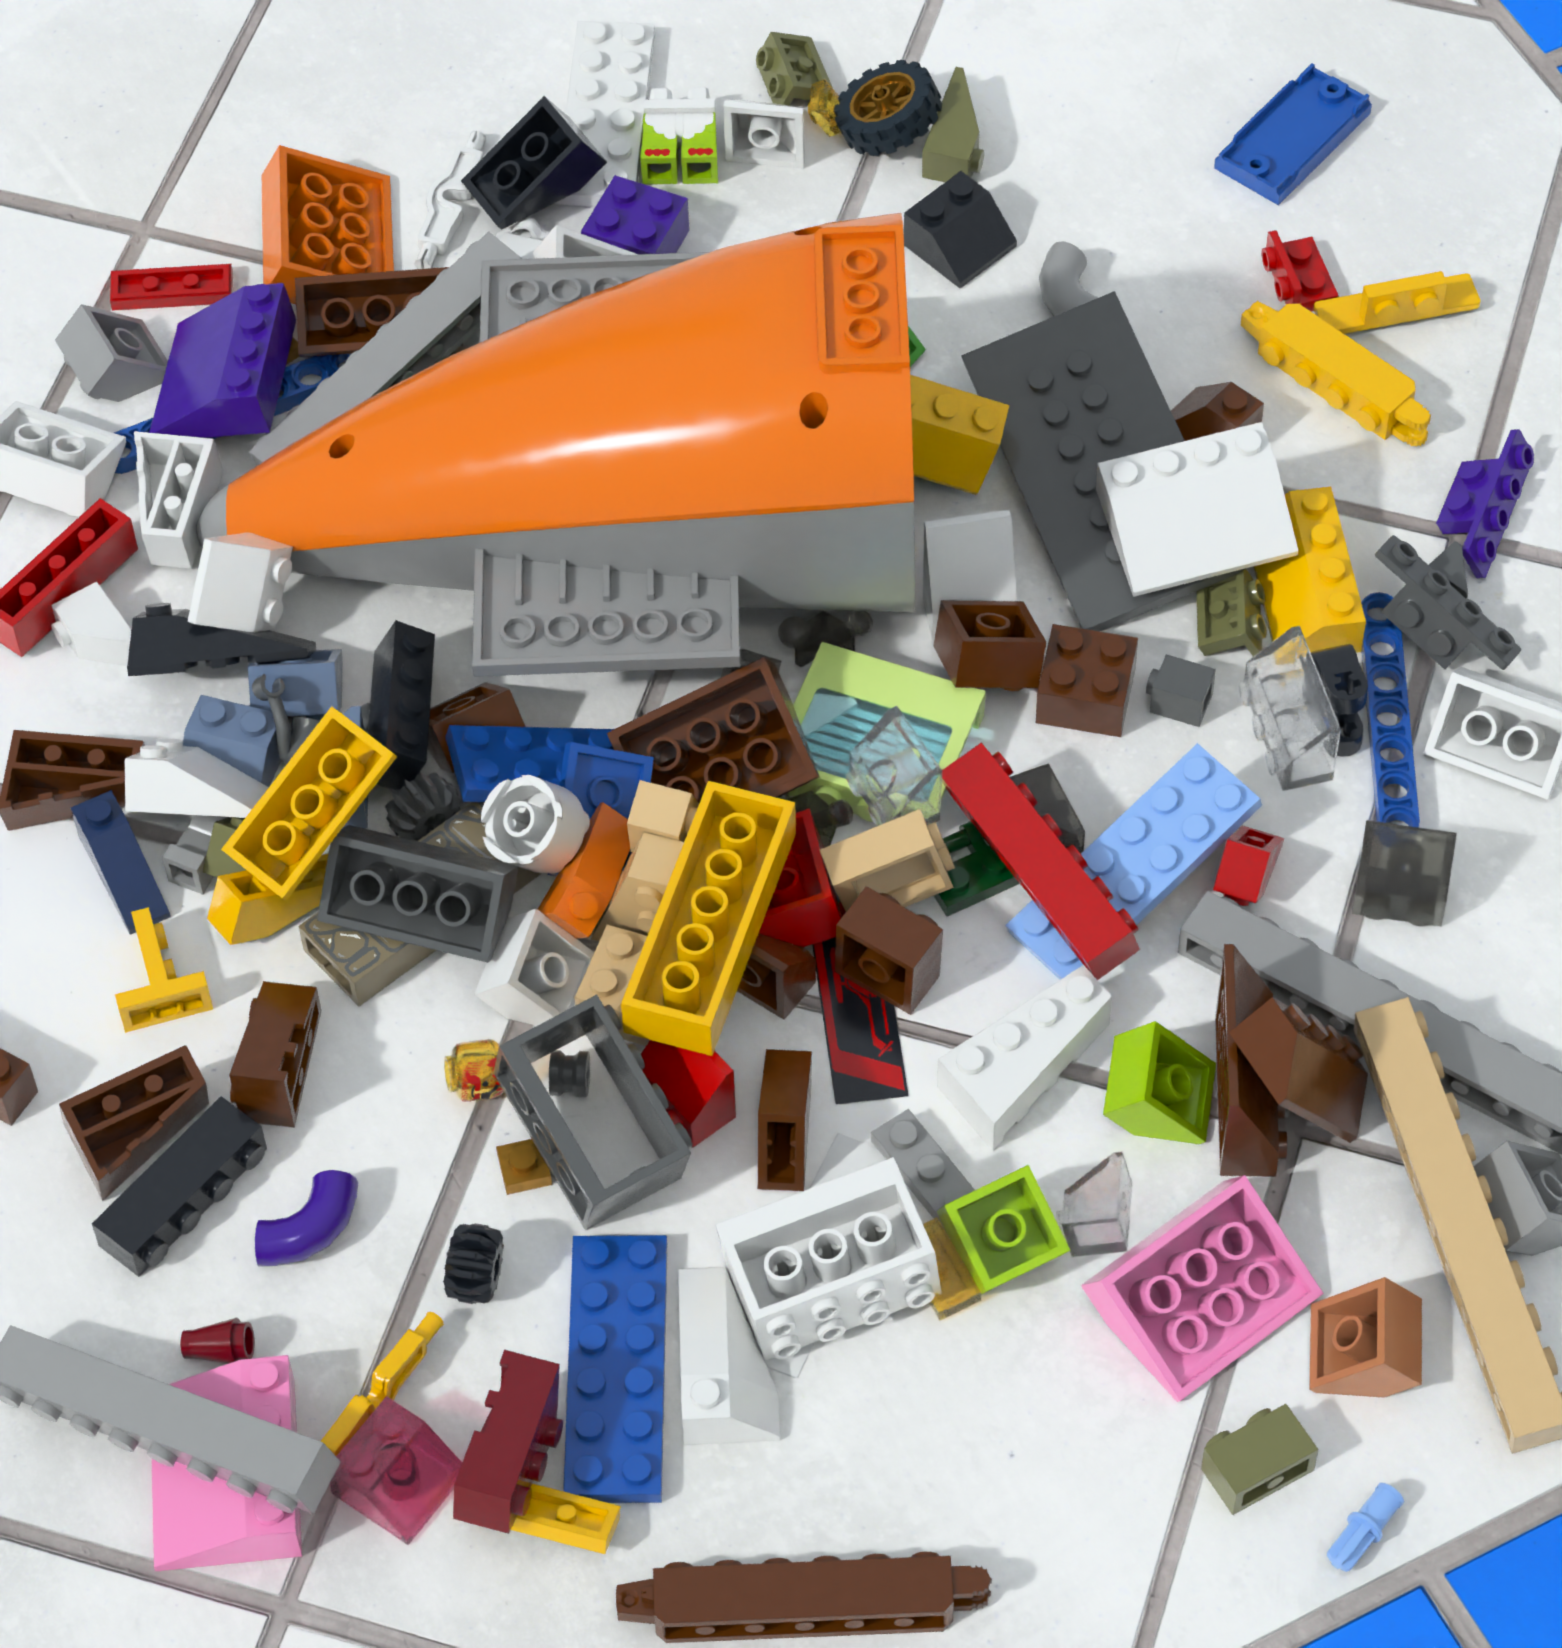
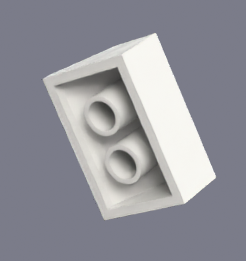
M15 401L0 415V492H6L27 499L31 503L42 504L63 511L70 516L80 517L99 498L105 499L125 448L126 437Z
M1459 667L1450 676L1423 754L1549 799L1562 770V703L1464 667Z

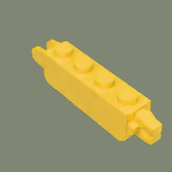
M1256 301L1249 309L1242 313L1240 325L1259 341L1258 354L1268 364L1278 367L1293 377L1299 385L1309 388L1324 398L1330 406L1340 409L1358 421L1364 429L1374 432L1384 440L1392 434L1402 442H1407V445L1410 444L1411 447L1425 444L1428 437L1427 427L1430 424L1431 414H1429L1430 411L1426 410L1427 408H1423L1422 404L1414 400L1416 391L1414 380L1300 304H1286L1280 311H1277Z

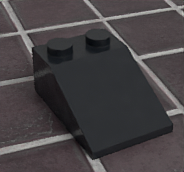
M543 96L473 167L461 182L497 227L502 230L580 191L607 161L573 120L548 98Z

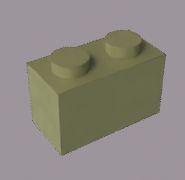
M1284 1404L1273 1411L1270 1408H1266L1257 1412L1247 1421L1245 1426L1232 1433L1226 1430L1212 1437L1204 1448L1201 1470L1231 1514L1234 1515L1313 1472L1319 1449L1288 1405Z

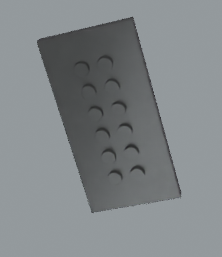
M1115 291L961 355L977 395L1009 405L1000 447L1081 629L1103 631L1243 571L1241 569L1135 597L1132 595L1096 492L1097 463L1184 442V438Z

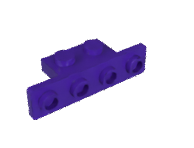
M1520 429L1510 430L1498 459L1461 462L1436 522L1442 534L1468 533L1462 547L1463 557L1477 579L1486 578L1491 563L1496 558L1498 546L1504 531L1508 528L1509 519L1517 499L1521 496L1522 487L1529 469L1534 463L1533 449L1527 443Z

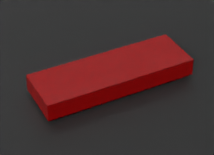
M232 263L111 271L110 304L112 311L211 305L233 293Z

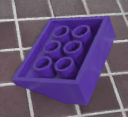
M284 283L244 286L178 323L149 433L199 438L270 433L297 320Z

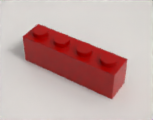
M99 498L0 589V643L20 657H23L52 630L51 624L56 622L52 604L95 582L100 585L138 550L131 518Z

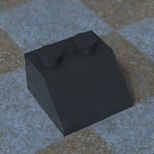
M962 171L904 212V246L958 288H962L1017 246V240L990 192Z

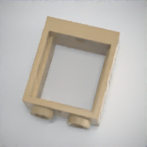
M920 809L820 849L832 885L846 912L866 886L878 893L891 895L903 907L954 888L947 872L955 868L948 848L943 841L936 822L927 825Z

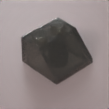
M1366 820L1352 914L1363 915L1373 920L1391 919L1410 922L1416 926L1433 925L1442 927L1457 833Z

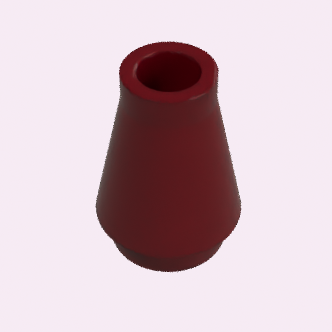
M233 1318L194 1330H183L180 1340L181 1353L184 1359L195 1358L226 1364L242 1359H252L255 1348L253 1327L250 1322H241L239 1318Z

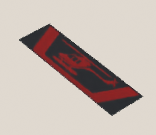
M837 895L841 914L843 917L846 911ZM836 937L812 944L814 958H816V974L835 1103L845 1104L908 1097L894 1005L835 972Z

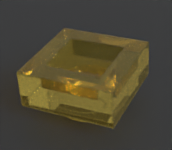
M826 79L813 83L811 86L808 113L811 120L815 124H819L828 137L841 133L834 118L836 117L834 107L836 104H839V95Z

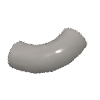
M1064 241L1056 242L1051 246L1039 275L1043 302L1053 316L1099 298L1085 291L1080 285V276L1087 266V259L1084 253L1077 246Z

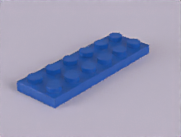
M667 1235L573 1236L564 1492L607 1503H662Z

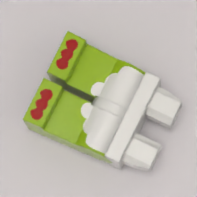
M693 87L688 91V99H673L672 91L668 88H653L650 98L644 100L643 138L640 156L642 184H678V148H681L683 184L718 183L715 98H710L709 90L706 87ZM691 163H710L711 167L705 172H695L689 168V165ZM651 164H671V168L663 173H656L649 168Z

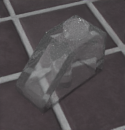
M1123 1151L1113 1152L1064 1190L1063 1210L1056 1211V1221L1064 1238H1066L1072 1257L1127 1251L1133 1184Z

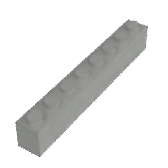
M487 232L479 241L472 243L467 248L465 254L449 268L441 271L436 280L420 295L413 297L406 305V308L393 320L381 326L376 335L360 350L353 352L348 357L346 363L332 376L321 381L316 390L300 405L293 407L288 412L286 418L270 433H266L259 438L256 445L249 451L256 465L261 464L290 444L365 400L447 358L480 327L482 261L522 258L490 232Z
M9 1326L0 1342V1400L16 1408L20 1406L21 1402L31 1405L33 1412L52 1422H57L59 1417L70 1420L69 1424L73 1428L91 1437H95L97 1432L109 1435V1441L130 1452H134L136 1447L148 1450V1456L168 1467H173L175 1462L186 1465V1469L191 1474L204 1481L213 1482L214 1478L218 1477L227 1481L226 1485L243 1496L252 1498L254 1493L257 1492L267 1496L266 1500L271 1505L287 1513H293L294 1509L298 1508L314 1514L341 1463L321 1441L15 1326Z

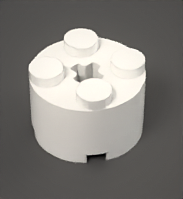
M521 775L522 777L513 780L507 779L499 783L487 797L481 813V822L485 823L486 837H483V840L489 852L503 862L536 873L556 874L562 871L565 865L578 852L583 842L584 834L588 831L590 825L589 816L583 810L578 798L564 787L531 775Z

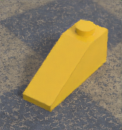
M328 854L320 856L287 901L278 896L247 870L218 876L207 919L230 945L269 937L320 905Z

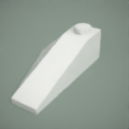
M726 1268L678 1269L681 1411L684 1445L780 1441L778 1391Z

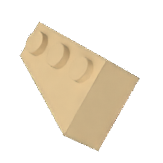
M640 780L627 821L631 852H633L644 832L684 842L699 806L692 793Z
M645 832L642 834L628 859L626 867L620 874L613 896L595 927L592 940L600 941L607 924L648 936L684 842Z

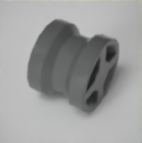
M561 1050L553 1051L549 1062L550 1096H561L564 1092H574L578 1097H587L590 1085L589 1051H579L576 1055H565Z

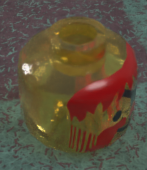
M493 1039L456 1044L451 1051V1055L444 1057V1072L448 1091L450 1093L456 1092V1095L463 1102L500 1097L504 1091L493 1074L499 1044Z

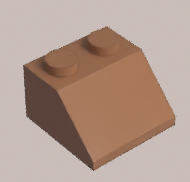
M1383 1277L1311 1304L1309 1390L1323 1394L1384 1398L1422 1385V1298L1390 1279Z

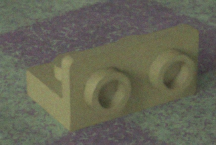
M770 32L764 45L757 52L756 65L772 102L790 106L794 98L805 101L828 102L834 90L812 38L809 36Z
M1245 568L1230 578L1196 591L1198 648L1204 656L1243 645L1246 646L1253 657L1263 654L1262 639L1266 638L1267 631L1264 619L1261 616V604L1265 603V593L1258 579L1254 580Z

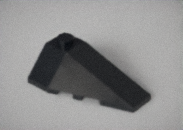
M156 603L146 605V611L135 616L132 620L127 672L128 676L186 672L185 668L197 666L198 661H205L206 666H211L212 669L226 667V665L239 663L240 657H248V663L306 658L316 651V642L271 630L252 633L197 625L187 622L190 610H172L171 603Z

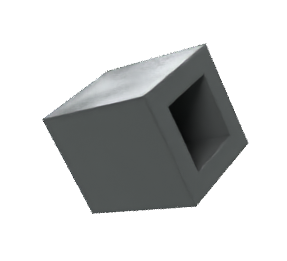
M1166 654L1160 670L1152 669L1146 685V693L1151 695L1150 713L1200 727L1213 695L1216 669Z

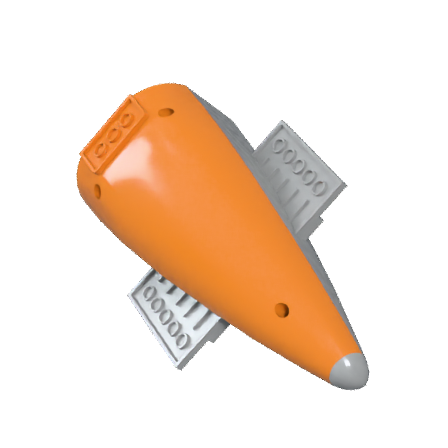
M902 213L825 223L724 247L712 252L482 261L480 343L453 354L365 400L290 444L222 488L209 499L197 521L196 533L199 544L203 548L205 538L250 532L293 546L290 558L292 562L291 573L474 591L472 651L474 677L740 667L739 607L915 613L913 440Z

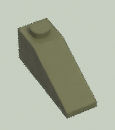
M956 66L942 100V109L937 112L938 119L932 125L922 150V178L940 182L948 181L960 171L972 178L974 172L980 173L984 161V150L979 149V128L964 68Z

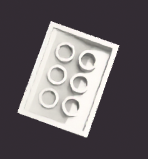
M1262 422L1097 463L1096 492L1133 597L1298 555V547L1276 459Z

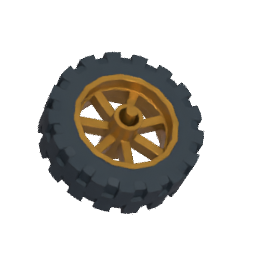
M896 60L895 64H890L889 62L879 65V68L873 71L870 68L863 72V76L858 80L853 79L847 85V91L841 92L838 97L839 104H836L834 107L835 121L851 149L854 148L859 154L864 155L865 152H868L870 156H879L880 152L894 153L898 147L903 145L906 148L914 143L913 139L916 137H923L929 131L927 127L930 124L934 125L937 121V111H941L942 102L940 100L941 95L927 68L921 67L920 63L915 61L908 64L906 60Z

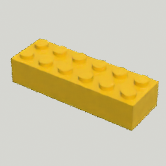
M708 781L622 999L623 1033L713 1056L796 835L795 802Z

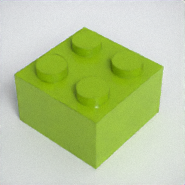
M1029 1164L942 1206L936 1211L977 1296L1071 1251Z

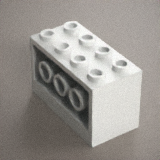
M894 1157L715 1224L726 1267L765 1361L772 1358L784 1359L791 1357L801 1347L817 1341H833L841 1337L846 1330L862 1324L873 1325L880 1323L893 1312L906 1307H922L930 1303L935 1296L942 1294L935 1251Z

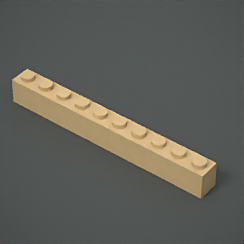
M1409 997L1355 1012L1354 1033L1510 1450L1513 1454L1562 1439V1392H1559L1554 1379V1375L1558 1374L1557 1363L1549 1346L1542 1348L1537 1332L1541 1331V1323L1534 1304L1526 1305L1520 1290L1525 1287L1521 1268L1516 1260L1509 1261L1504 1248L1505 1245H1508L1506 1229L1501 1218L1493 1219L1488 1203L1492 1202L1491 1191L1485 1176L1477 1177L1472 1165V1161L1476 1160V1154L1468 1133L1461 1135L1456 1120L1460 1119V1112L1455 1096L1452 1092L1445 1094L1440 1079L1444 1078V1070L1440 1057L1436 1051L1430 1053L1424 1038L1429 1037V1032L1424 1015L1421 1011L1414 1012Z

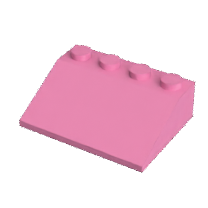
M1245 1175L1221 1182L1081 1285L1107 1326L1177 1402L1183 1400L1324 1294Z
M288 1355L242 1359L169 1384L297 1432L295 1380ZM152 1459L155 1572L302 1557L300 1509L295 1508L293 1513H287L271 1505L266 1500L267 1496L255 1492L253 1497L249 1498L229 1488L226 1485L227 1481L215 1477L213 1482H207L191 1474L184 1464L175 1462L173 1467H168Z

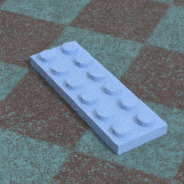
M1197 743L1081 853L1088 865L1083 870L1091 880L1098 876L1104 882L1113 896L1109 903L1116 912L1124 908L1137 925L1262 806L1261 799ZM1033 900L1005 925L1008 932L1059 980L1083 965Z

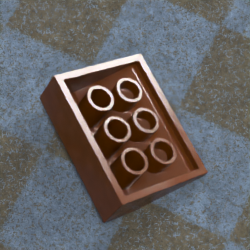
M765 657L607 733L614 750L654 757L651 783L692 793L698 803L701 801L708 781L778 798L820 778L795 708L775 663Z
M1224 944L1215 1012L1220 1176L1276 1177L1278 1160L1287 1158V1131H1278V1119H1285L1286 1109L1278 1105L1229 1034L1232 1029L1272 998L1273 993L1234 944Z

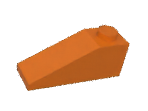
M604 802L599 803L592 815L588 831L584 834L583 842L578 852L565 865L563 870L558 873L537 909L576 939L590 937L613 896L630 851L627 828L628 819Z

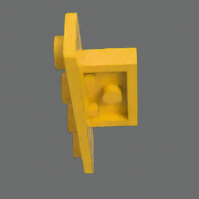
M1439 271L1363 286L1362 293L1316 301L1314 303L1315 315L1343 334L1478 309L1481 300L1470 274L1464 273L1444 277L1443 272Z

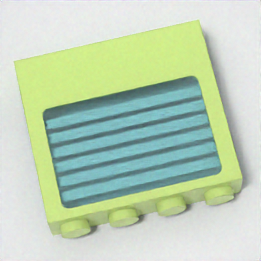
M821 642L793 704L820 778L784 795L808 799L817 802L820 806L827 809L837 808L850 812L870 822L879 821L886 823L918 809L921 810L927 825L936 822L937 810L946 791L938 773L960 758L972 727L979 729L984 717L986 691L978 688H955L951 680Z

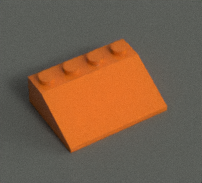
M279 145L261 175L263 284L284 283L290 302L296 304L295 278L394 271L390 176Z

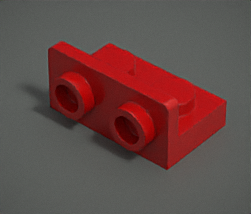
M1277 230L1268 232L1266 247L1262 248L1261 251L1262 262L1267 272L1271 271L1274 276L1275 292L1280 302L1300 304L1312 312L1314 311V303L1316 301L1339 297L1312 236L1282 243Z

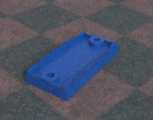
M1311 63L1295 81H1289L1234 135L1232 142L1215 158L1214 169L1279 205L1371 114L1372 104L1369 101L1370 95L1359 93L1341 80L1316 69L1315 64Z

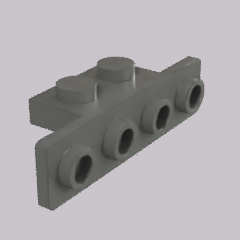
M1392 535L1375 553V557L1406 584L1381 613L1442 668L1446 669L1470 643L1475 645L1502 670H1505L1521 652V648L1515 643L1514 638L1508 631L1497 627L1490 621L1474 601L1465 598L1453 588L1448 578L1425 563L1409 543L1401 541L1395 535Z

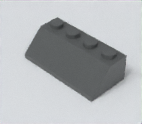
M347 825L340 830L330 843L317 921L488 963L492 959L511 910L519 867L485 857Z

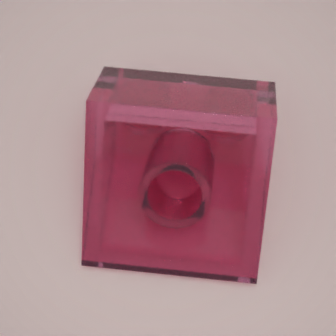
M386 1396L336 1456L341 1463L330 1482V1488L334 1496L409 1545L454 1490V1484L462 1462L424 1420Z

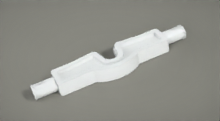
M477 130L471 131L466 146L456 147L445 174L438 177L428 190L426 197L427 216L418 235L420 252L414 263L417 269H423V266L424 269L431 268L436 254L444 255L453 235L463 220V208L448 200L468 201L473 197L461 180L483 158L481 149L486 141V135L479 131L478 135Z

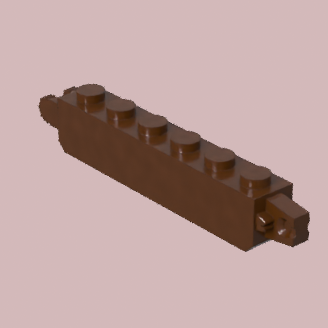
M919 1552L906 1558H890L885 1554H870L858 1560H841L835 1556H820L810 1562H791L785 1558H771L762 1564H742L735 1560H722L716 1562L713 1566H692L686 1562H673L665 1565L664 1568H653V1579L617 1585L616 1608L618 1621L655 1624L656 1635L665 1643L944 1632L953 1622V1611H969L973 1608L978 1610V1608L983 1609L985 1605L988 1606L989 1597L991 1596L989 1586L992 1584V1578H990L987 1569H983L982 1566L977 1567L976 1565L974 1568L971 1566H951V1556H939V1554L934 1552Z

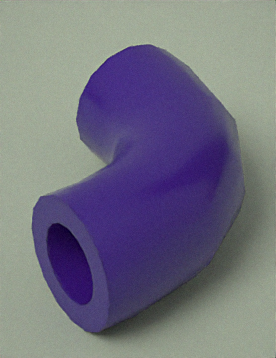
M339 1170L319 1172L312 1179V1188L308 1201L298 1212L286 1218L258 1220L255 1231V1256L258 1267L278 1266L304 1261L329 1247L349 1224L357 1199L358 1181L356 1177Z

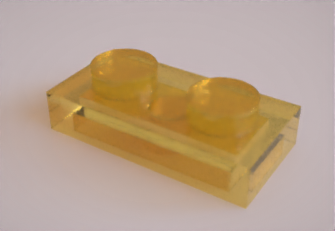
M936 1217L924 1223L923 1226L935 1251L942 1291L940 1295L938 1292L935 1293L934 1299L929 1304L940 1321L981 1301V1292Z

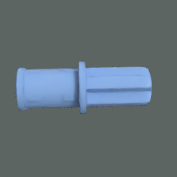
M1379 1483L1374 1493L1367 1499L1358 1512L1350 1513L1347 1518V1527L1327 1551V1557L1335 1568L1345 1572L1350 1571L1372 1542L1377 1543L1382 1539V1529L1396 1510L1404 1503L1402 1495L1394 1487L1386 1483Z

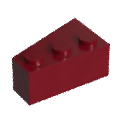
M504 1349L500 1360L499 1392L493 1390L488 1392L485 1407L492 1409L481 1432L474 1430L454 1484L453 1519L509 1534L517 1515L524 1517L527 1513L532 1496V1488L530 1487L533 1481L540 1482L543 1478L548 1460V1448L557 1447L563 1430V1420L557 1418L560 1364Z

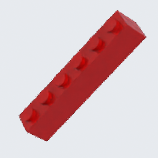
M981 742L938 773L949 795L1080 962L1097 980L1140 950L1134 933L1139 930L1134 920L1124 908L1116 912L1109 903L1113 896L1107 886L1098 876L1092 880L1083 870L1088 865L1073 844L1065 848L1058 838L1063 834L1056 822L1048 813L1042 817L1034 809V806L1038 804L1036 798L1023 782L1016 786L1009 776L1013 774V770L1000 752L991 755Z

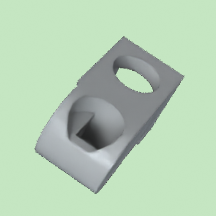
M193 815L189 828L184 831L177 844H170L162 856L169 882L202 895L204 894L214 877L202 872L214 822L227 817ZM183 870L191 872L193 877L185 875Z

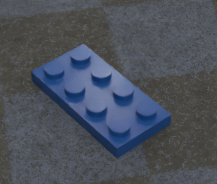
M449 725L445 737L463 802H485L491 791L499 783L507 779L513 780L522 777L521 775L535 776L560 785L565 743L575 742L614 750L607 735L608 732L614 729Z

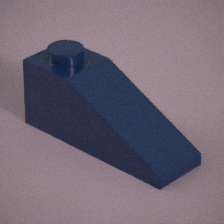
M112 790L71 807L78 837L129 934L136 933L131 914L133 911L149 907L153 924L170 918L171 915L130 824Z

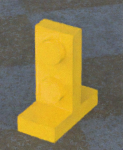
M149 907L131 912L150 985L115 994L125 1033L213 1010L204 971L177 978L172 958L163 961L160 950L169 948L162 922L153 924Z

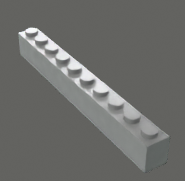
M1207 890L1181 927L1178 953L1220 975L1224 944H1234L1271 990L1273 998L1287 1006L1294 1003L1306 1017L1309 1014L1314 1015L1324 1027L1329 1024L1341 1037L1345 1034L1348 1035L1359 1048L1360 1046L1354 1033L1355 1012L1409 997L1414 1012L1421 1011L1424 1015L1429 1032V1037L1424 1039L1429 1052L1436 1051L1442 1062L1444 1078L1440 1079L1445 1094L1452 1092L1458 1101L1562 1155V1072L1550 1064H1542L1522 1054L1517 1047L1510 1043L1499 1042L1480 1032L1475 1025L1466 1021H1459L1441 1012L1429 1001L1418 1000L1399 990L1392 982L1378 979L1360 970L1350 960L1339 959L1325 952L1313 941L1307 938H1298L1281 929L1271 919L1258 917L1244 910L1230 898L1219 897Z

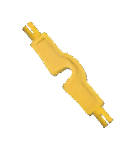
M427 1312L414 1331L411 1329L407 1330L396 1346L374 1370L371 1390L368 1396L355 1395L321 1439V1442L332 1451L341 1463L361 1437L373 1428L386 1413L400 1387L427 1354L426 1345L444 1325L442 1318L436 1313Z

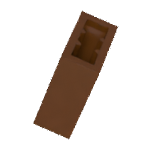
M766 1049L758 1110L757 1189L804 1191L811 1100L812 1051Z

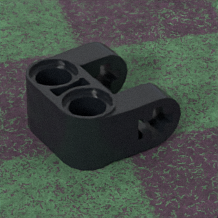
M1351 644L1308 652L1305 659L1303 693L1307 711L1315 723L1326 750L1340 757L1351 756L1361 748L1364 729L1358 712L1366 704L1368 691L1366 677L1358 662L1356 651ZM1343 728V734L1346 738H1343L1341 733H1336V730Z

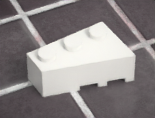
M134 431L137 448L136 468L139 478L140 527L151 565L192 569L199 547L196 524L209 499L216 494L223 474V467L215 440Z

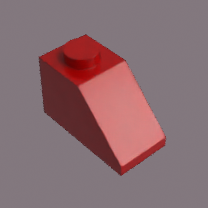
M1242 825L1227 839L1213 890L1223 893V897L1230 898L1241 906H1248L1249 902L1257 903L1264 895L1284 838Z

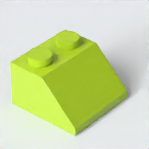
M1156 1021L1115 1035L1103 1115L1134 1136L1192 1144L1205 1143L1216 1063Z

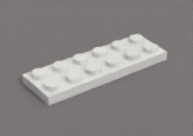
M577 21L565 114L573 120L607 163L580 191L556 202V205L596 206L614 175L638 182L643 138L644 100L648 99L655 39L654 24Z

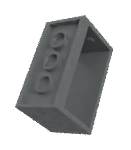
M598 995L500 1045L493 1072L585 1230L681 1179L691 1155L689 1149L692 1148V1142L686 1129L681 1123L674 1125L665 1110L669 1105L664 1092L657 1083L651 1085L643 1073L642 1069L645 1068V1063L639 1050L634 1044L627 1046L619 1030L622 1029V1025L615 1010L609 1004L604 1006ZM584 1035L588 1037L660 1159L647 1167L644 1166L635 1170L628 1177L604 1189L531 1064Z

